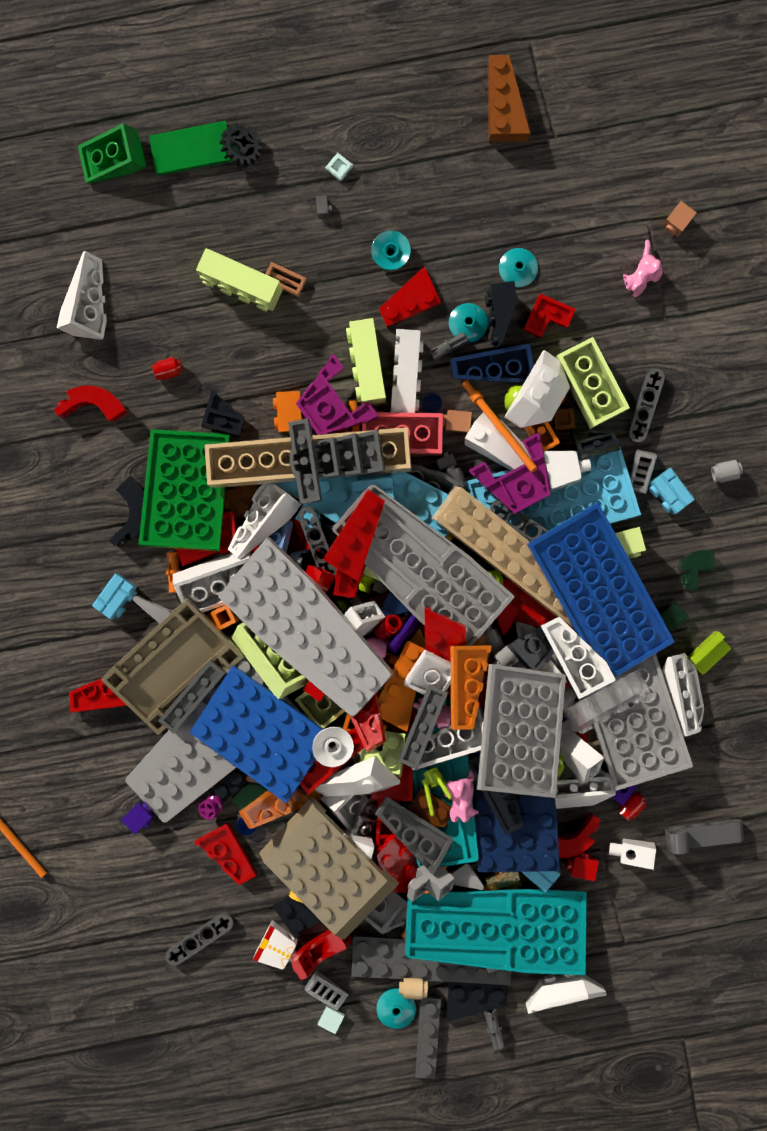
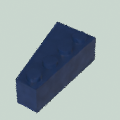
M530 344L456 357L449 360L452 377L457 380L524 383L534 367Z

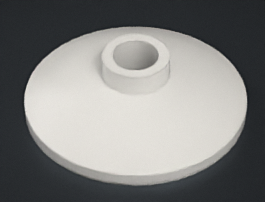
M339 727L323 729L316 735L312 745L316 760L327 767H337L347 762L354 748L350 734ZM330 742L336 743L334 747H329L328 745Z

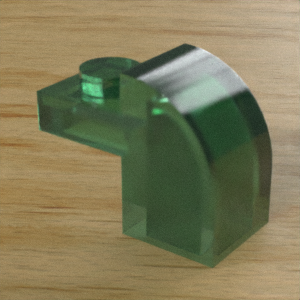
M714 550L692 551L681 558L677 570H685V574L682 576V585L685 586V590H698V570H714Z
M249 783L236 794L232 802L242 810L264 794L267 789L261 784Z

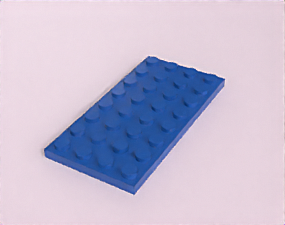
M594 503L526 544L575 632L607 662L614 678L675 642L599 503Z

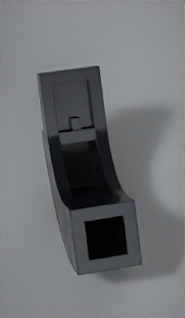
M131 476L116 489L126 500L129 507V517L126 524L109 539L117 547L120 545L124 546L131 539L130 535L136 539L140 535L144 489Z

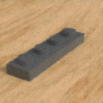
M210 659L158 721L174 734L224 676L226 671Z
M433 685L428 686L398 762L418 769L449 692Z
M427 996V998L420 1000L415 1078L435 1079L440 996Z

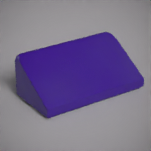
M413 614L409 616L401 626V630L390 640L386 648L398 656L406 640L410 641L421 627L420 621Z

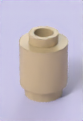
M404 978L403 982H399V994H403V999L422 1000V998H427L428 981H423V979Z

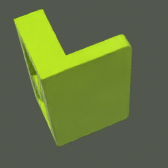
M714 631L687 656L702 675L731 650V647L723 640L725 637L718 631Z

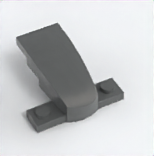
M306 418L288 422L292 445L290 467L295 478H297L300 504L323 501L319 479L345 478L385 472L378 430L360 434L353 433L337 438L331 437L314 442L310 419Z

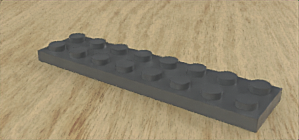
M354 934L351 973L353 977L419 978L424 981L510 985L511 971L497 970L488 973L483 967L408 958L405 955V939L402 937Z

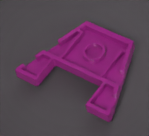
M334 354L330 356L324 368L322 367L316 379L308 386L296 403L303 415L310 419L311 426L318 435L331 434L379 418V415L368 401L350 413L329 384L331 379L345 370Z
M539 432L522 441L533 463L537 466V470L533 473L523 464L507 474L494 479L486 462L469 470L480 483L514 514L550 495Z

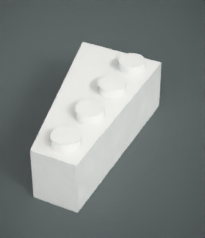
M396 329L391 412H419V400L416 399V392H420L421 380H417V374L422 370V360H419V352L423 353V341L420 340V330Z

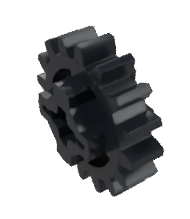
M234 123L232 127L229 125L221 134L222 139L219 141V144L224 146L220 151L226 152L224 158H230V164L237 162L239 168L242 164H244L245 168L250 164L253 165L261 156L260 151L263 147L259 144L262 140L256 138L258 132H251V126L247 129L244 123L240 126Z

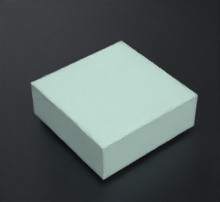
M337 152L325 169L341 182L353 168V164Z
M327 1005L317 1025L335 1034L345 1014Z

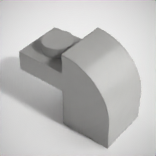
M424 866L417 868L416 878L412 879L408 885L407 897L414 902L423 893L428 891L439 901L452 890L455 878L440 866H438L434 875Z

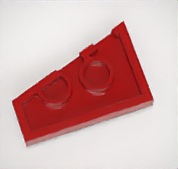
M102 678L69 692L71 713L127 705L101 681Z
M229 822L193 841L198 847L200 846L206 851V855L214 859L222 867L221 869L238 885L258 874Z

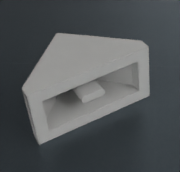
M469 863L458 864L448 871L455 878L453 885L483 890L484 886L481 879Z

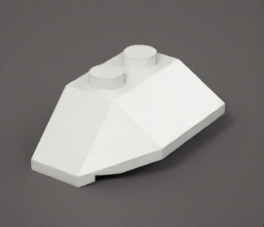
M545 350L542 351L506 413V419L520 428L552 420L570 388L563 367L557 358Z
M685 653L670 656L667 658L661 671L683 736H689L701 732L700 725L703 720L704 704L697 669Z
M564 764V770L561 772L560 777H557L555 798L557 809L592 806L616 794L609 773L601 769L596 776L585 784H582L566 764Z
M555 974L546 975L544 979L539 980L525 1004L528 1014L606 996V991L601 984L587 975L561 974L556 976Z

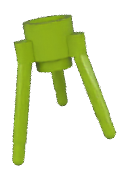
M438 767L423 774L425 779L422 780L431 816H434L429 785L432 788L440 785L448 799H452L445 786L447 782Z

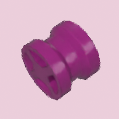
M210 795L199 804V814L204 819L212 820L222 811L223 802L218 796Z

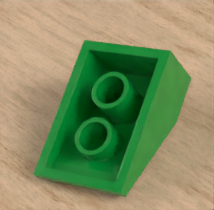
M124 123L78 145L87 184L129 175L146 167L139 131Z

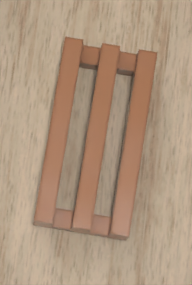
M273 262L270 263L266 275L296 287L297 290L281 284L282 290L297 297L300 296L307 281V278ZM272 269H276V270H278V271H280V272H282V273H284V274H286V275H288V276H291V277H293V278H295V279H297V280H299V281H301V282H300V284H298V283H296V282H294V281H292V280H290V279H287V278H285V277H283V276H281V275H279V274H277V273H275V272H272Z

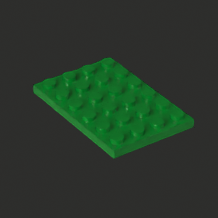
M151 429L139 546L220 551L226 487L211 488L207 485L205 445L230 443V434Z

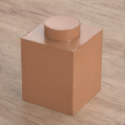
M680 201L663 223V226L669 234L678 237L697 212Z
M448 410L447 415H443L445 432L468 434L472 412Z

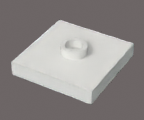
M424 650L403 683L405 686L425 695L429 685L447 691L451 685V662Z

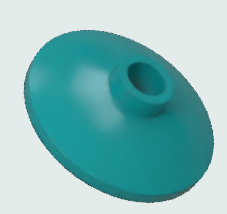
M389 230L380 233L374 239L371 246L373 260L379 267L386 270L401 268L410 257L411 248L409 241L402 233ZM392 249L395 253L388 255L387 251Z
M514 248L507 251L499 262V273L504 282L515 281V287L517 288L529 285L535 279L538 272V263L535 256L523 248ZM521 263L523 268H516V264Z
M472 303L457 306L449 317V329L452 335L456 337L464 333L468 343L475 342L483 337L488 327L486 313L481 307ZM467 318L472 319V324H466L465 320Z
M399 988L387 990L380 996L377 1002L378 1018L389 1028H404L415 1017V1000L403 999V994H399ZM398 1008L400 1009V1012L398 1014L393 1013V1009Z

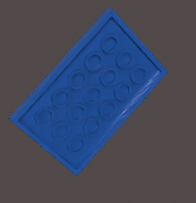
M232 666L189 733L287 803L316 761L312 745L316 735L324 728L283 699L278 700L272 691L237 666Z

